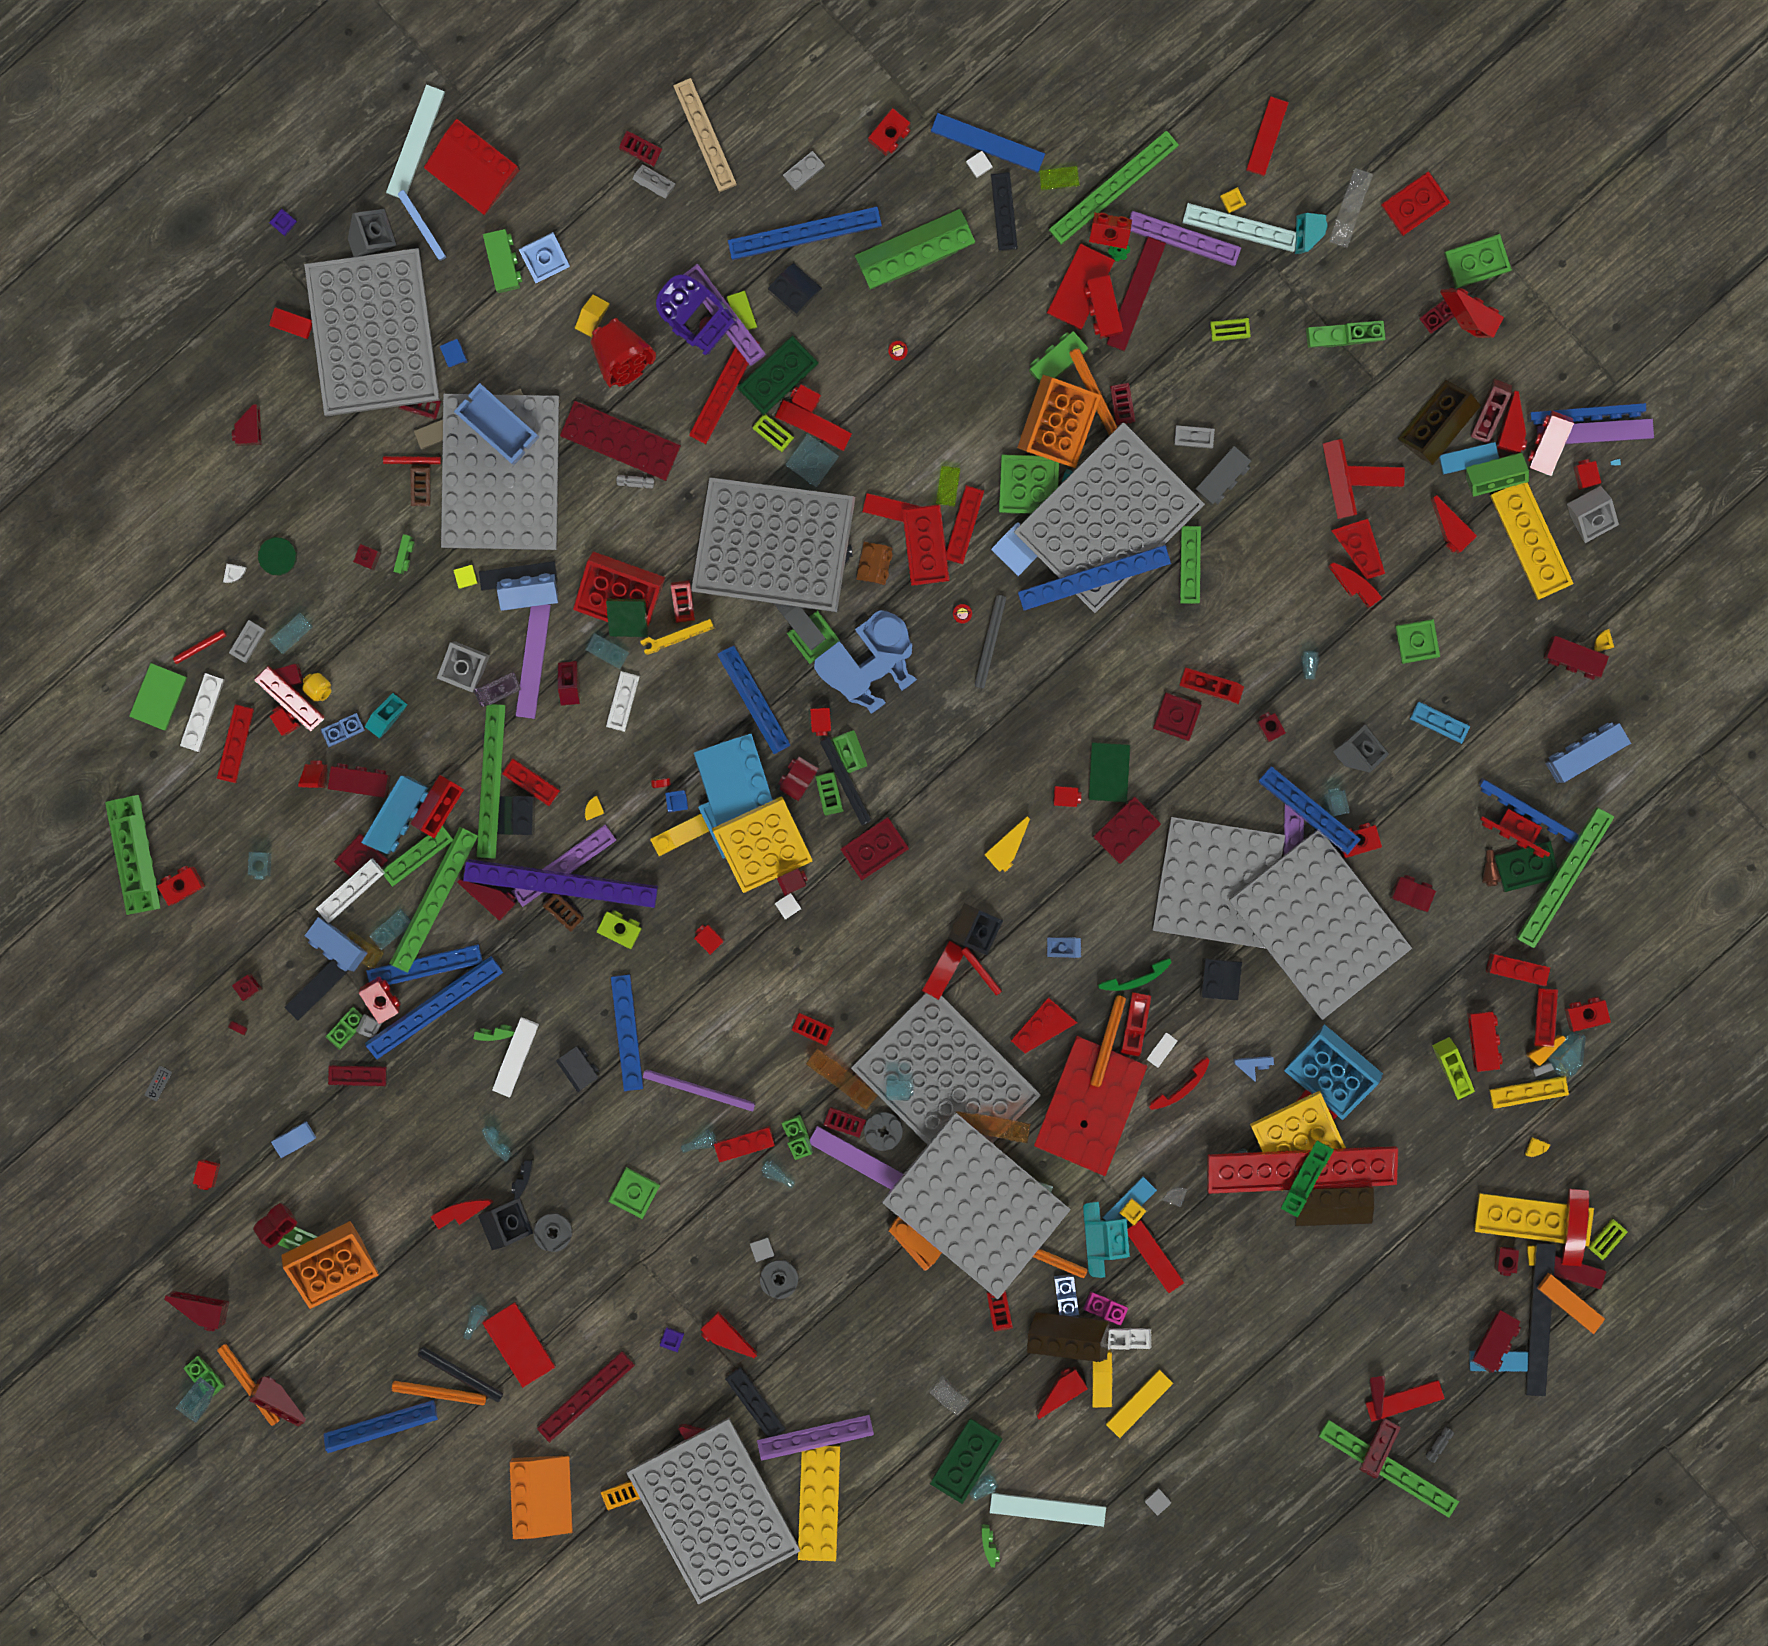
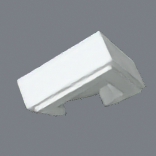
M227 564L223 582L232 583L239 580L245 574L247 568Z

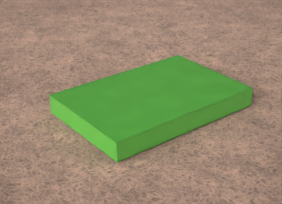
M1500 234L1444 252L1456 289L1512 271Z
M150 663L129 717L166 731L187 677Z

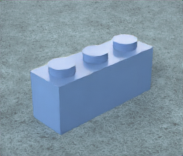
M545 573L537 577L523 576L520 579H503L497 582V594L501 611L558 603L555 574Z
M318 917L305 934L311 946L316 949L318 947L324 951L322 954L330 960L335 959L338 962L337 966L344 971H355L367 955L365 950L325 919Z

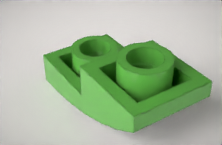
M352 1007L329 1032L326 1038L341 1050L356 1033V1029L363 1016Z
M501 1024L500 1027L495 1028L494 1034H491L492 1030L480 1028V1031H475L473 1039L483 1041L501 1040L513 1036L515 1030H512V1026Z
M798 1115L783 1121L781 1124L789 1139L787 1144L794 1159L797 1160L811 1155L813 1151L801 1116Z
M197 1356L184 1367V1370L193 1382L200 1386L208 1398H212L225 1387L221 1379L200 1356Z
M981 1524L985 1555L990 1566L995 1568V1563L999 1562L1000 1550H996V1544H989V1542H993V1531H990L989 1525Z

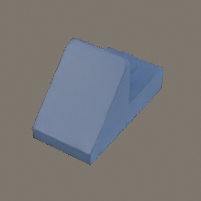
M1047 938V957H1081V938Z
M1272 1056L1233 1059V1063L1256 1082L1255 1067L1258 1066V1070L1269 1069V1065H1274V1059Z

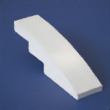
M523 1017L520 1018L492 1091L511 1097L539 1024Z
M1109 1328L1108 1350L1151 1348V1329Z

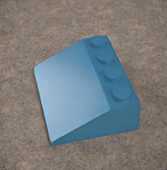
M752 734L693 753L717 826L772 801Z
M400 776L361 843L386 854H390L391 851L395 852L399 846V837L406 834L409 829L407 825L409 820L414 818L419 810L417 809L419 803H423L427 797L428 787L410 776Z
M1325 1024L1284 1070L1311 1094L1320 1091L1327 1107L1342 1120L1379 1084L1383 1075L1381 1071Z

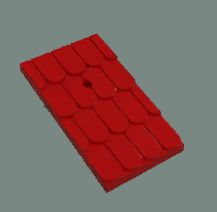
M1076 1036L1034 1146L1106 1176L1147 1065L1111 1050L1102 1084L1100 1087H1095L1091 1085V1080L1101 1046ZM1081 1121H1087L1085 1126H1080Z

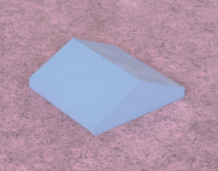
M553 232L519 248L535 283L570 267Z
M1018 522L991 549L1017 576L1038 557L1014 533L1020 526Z

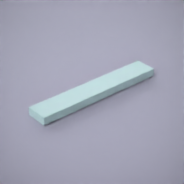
M426 85L386 191L387 194L399 198L398 193L402 190L408 194L445 95L444 91Z
M1187 204L1182 223L1290 252L1295 250V231Z
M992 1493L990 1513L1104 1527L1106 1506Z

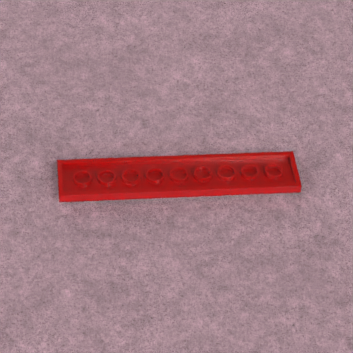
M1390 1146L1334 1149L1313 1189L1397 1185L1398 1148ZM1311 1150L1207 1155V1192L1212 1194L1289 1190Z

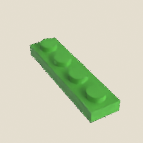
M1183 526L1181 528L1180 604H1200L1201 526Z
M442 825L435 839L429 835L383 869L385 872L384 877L392 887L449 845L453 838Z

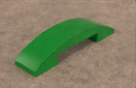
M1167 958L1151 964L1153 972L1119 985L1117 979L1113 978L1099 983L1097 986L1099 989L1109 991L1128 990L1142 986L1162 974L1172 963L1171 959Z
M1319 1141L1315 1142L1280 1209L1298 1218L1318 1177L1334 1151L1333 1148Z

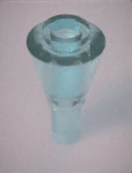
M707 1129L693 1139L692 1142L682 1145V1152L685 1153L693 1149L713 1148L714 1143L717 1142L715 1134Z
M773 1160L770 1163L767 1161L761 1169L763 1177L782 1182L789 1188H792L795 1184Z
M481 1305L471 1306L468 1327L463 1335L465 1339L470 1340L474 1330L487 1318L488 1313L485 1307Z

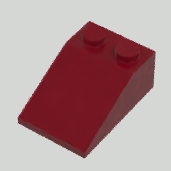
M172 1291L165 1296L164 1300L198 1326L204 1327V1330L215 1331L226 1322L229 1301L179 1291Z

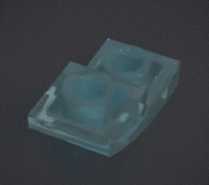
M299 613L270 641L284 654L313 626Z
M595 633L585 648L586 651L618 669L622 667L629 652Z
M400 909L369 936L383 950L408 928L411 920Z
M491 1125L490 1127L485 1126L482 1129V1133L487 1143L500 1158L507 1162L512 1156V1153L509 1152L511 1149L503 1143L500 1145L497 1143L501 1136L496 1128Z

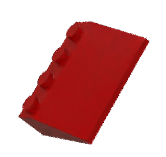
M458 119L454 121L444 134L424 166L425 170L484 216L520 171L517 165Z
M592 552L585 567L573 610L608 622L606 605L608 598L645 599L647 625L649 627L665 577Z

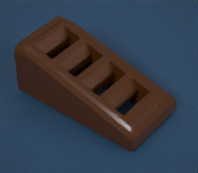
M411 466V506H430L431 466ZM415 472L426 473V476H415ZM415 480H424L426 484H415ZM415 488H426V492H415ZM415 496H426V500H416Z
M552 893L542 903V906L570 932L584 919L559 894ZM557 898L559 901L551 908L550 905ZM562 904L565 905L558 913L555 912ZM569 909L570 912L562 919L561 916ZM573 915L576 916L569 924L566 923Z

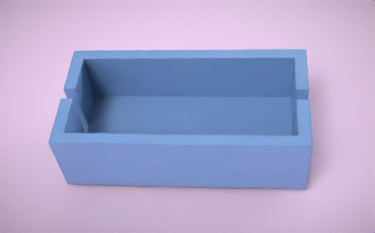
M479 383L468 395L473 401L470 403L465 399L454 412L511 464L515 465L525 454L523 449L527 448L529 450L539 436Z
M1606 723L1598 728L1599 732H1591L1582 737V742H1574L1565 747V752H1557L1548 757L1550 761L1545 764L1557 783H1564L1631 744L1620 723Z

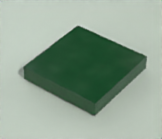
M607 599L609 636H648L645 599Z

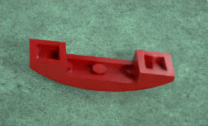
M785 400L782 401L775 418L791 426L793 425L844 451L852 435L841 427Z
M1205 1056L1191 1068L1195 1075L1171 1096L1166 1098L1161 1093L1147 1106L1151 1110L1163 1108L1186 1096L1205 1074L1210 1061L1208 1057Z
M1569 1189L1565 1245H1563L1561 1264L1581 1267L1588 1228L1589 1191Z

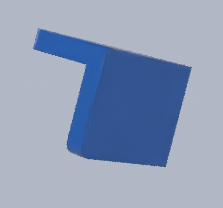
M458 339L440 346L448 367H453L462 362L464 364L468 363Z
M686 790L665 793L668 812L688 810Z

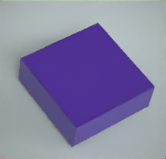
M281 209L269 223L286 236L297 221Z
M666 1327L660 1346L678 1352L684 1333Z

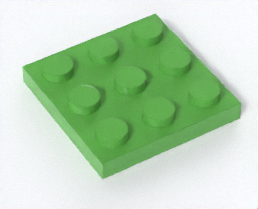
M1002 455L999 513L1032 514L1058 488L1059 463L1041 456Z

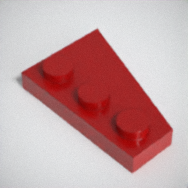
M1369 519L1331 530L1366 579L1385 574Z
M1047 998L1011 1039V1042L1026 1054L1077 1022L1050 998Z

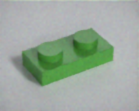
M403 534L393 572L404 575V571H408L410 560L407 559L409 552H413L415 542L412 541L413 537Z

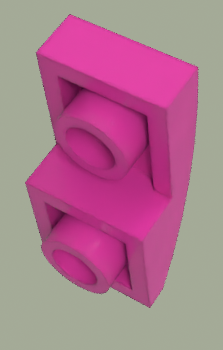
M1090 1291L1083 1309L1105 1320L1121 1325L1128 1307Z

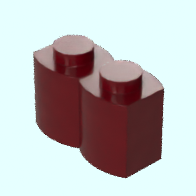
M798 757L797 760L793 758L788 766L790 772L787 776L783 775L778 783L780 791L798 802L819 768L801 757Z
M1408 875L1398 877L1390 898L1420 911L1428 912L1436 893L1432 889L1433 886L1422 882L1421 885L1415 883V878Z
M279 1203L268 1212L267 1216L260 1219L254 1225L253 1230L261 1243L270 1249L281 1241L283 1235L288 1234L295 1228L297 1220L289 1208Z

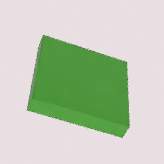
M818 611L809 616V618L826 640L812 651L794 629L787 633L809 664L813 663L816 658L840 641Z
M1434 619L1395 626L1401 664L1440 657Z
M626 1167L608 1202L643 1219L660 1184Z

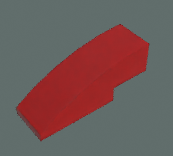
M1331 563L1328 566L1347 594L1352 597L1357 593L1367 608L1382 599L1376 589L1357 573L1336 563Z
M951 941L948 942L921 991L937 1000L940 999L963 957L961 952L963 948Z
M1132 992L1120 1053L1140 1056L1151 996Z
M473 1199L455 1203L433 1214L431 1219L438 1229H441L454 1219L460 1225L489 1206L493 1201L492 1199Z

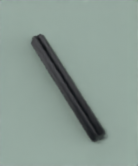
M827 737L821 740L820 744L861 825L869 823L871 818L831 738Z
M422 1347L418 1352V1357L495 1402H500L503 1397L501 1391L429 1349Z

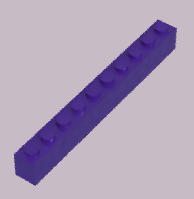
M471 859L466 861L463 880L652 908L656 906L658 886Z

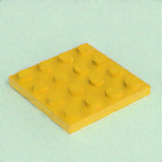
M782 796L712 828L743 893L813 861Z
M1320 1091L1250 1124L1262 1152L1311 1150L1316 1141L1333 1149L1346 1148Z

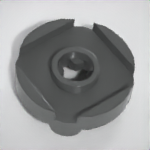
M889 1112L874 1114L867 1120L864 1128L866 1141L871 1147L880 1151L893 1149L900 1142L903 1133L900 1121ZM883 1126H886V1130L889 1131V1134H885L884 1137L880 1136L881 1134L880 1132H878V1129H882Z
M558 1213L542 1216L534 1228L535 1242L541 1249L550 1252L563 1250L569 1244L573 1235L572 1226L568 1219ZM549 1228L558 1230L556 1233L557 1237H550L548 1235L550 1232Z
M786 1260L771 1261L761 1272L760 1285L768 1296L784 1299L792 1295L797 1287L798 1273L795 1267ZM777 1274H779L780 1276H784L785 1279L782 1280L783 1284H779V1282H774V1279H776Z

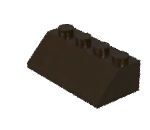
M1445 380L1400 435L1398 440L1419 458L1434 465L1481 405L1470 392Z
M1374 1187L1312 1189L1298 1218L1295 1217V1226L1372 1224Z
M1036 1312L1028 1333L1027 1353L1094 1362L1107 1360L1110 1321Z

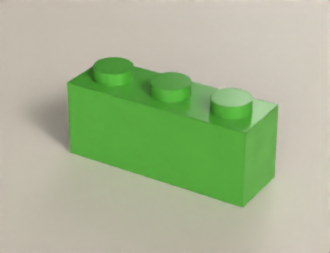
M506 229L483 234L496 291L502 293L519 289V283L523 281L520 271H516L515 264H518L516 253H512L511 245H514L511 233L508 234Z
M1074 331L1071 334L1066 332L1059 339L1060 343L1056 347L1051 345L1044 352L1046 355L1042 359L1038 357L1030 364L1032 368H1030L1029 372L1039 383L1043 375L1056 379L1074 363L1069 354L1073 349H1080L1082 355L1088 351L1089 348Z
M1522 453L1512 454L1508 457L1493 459L1489 462L1466 467V480L1474 497L1529 482V469Z

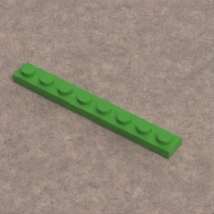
M1165 131L1052 226L1049 232L1062 245L1093 219L1094 212L1100 213L1173 152L1179 146L1168 131Z
M486 704L477 857L496 858L505 705Z
M1596 806L1516 938L1535 948L1613 821V815Z
M459 827L389 963L392 966L408 973L478 837L476 834Z
M1329 1419L1318 1435L1360 1463H1362L1370 1446ZM1387 1456L1380 1471L1381 1476L1450 1518L1459 1503L1457 1499Z

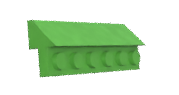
M958 209L855 255V258L871 290L951 256L959 250L975 244V240L968 222L961 210Z
M139 795L105 802L126 915L160 909V898L157 893L156 878L152 867L153 861L150 856L149 840L146 835V824L143 819L142 803Z

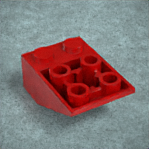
M1449 288L1440 291L1461 329L1476 338H1494L1504 318L1498 314L1499 311L1491 306L1486 307L1481 299L1468 296V292L1462 288Z

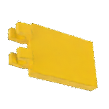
M711 619L660 639L654 640L648 637L640 642L643 646H646L648 643L652 644L650 649L644 650L645 654L649 655L670 645L715 629Z

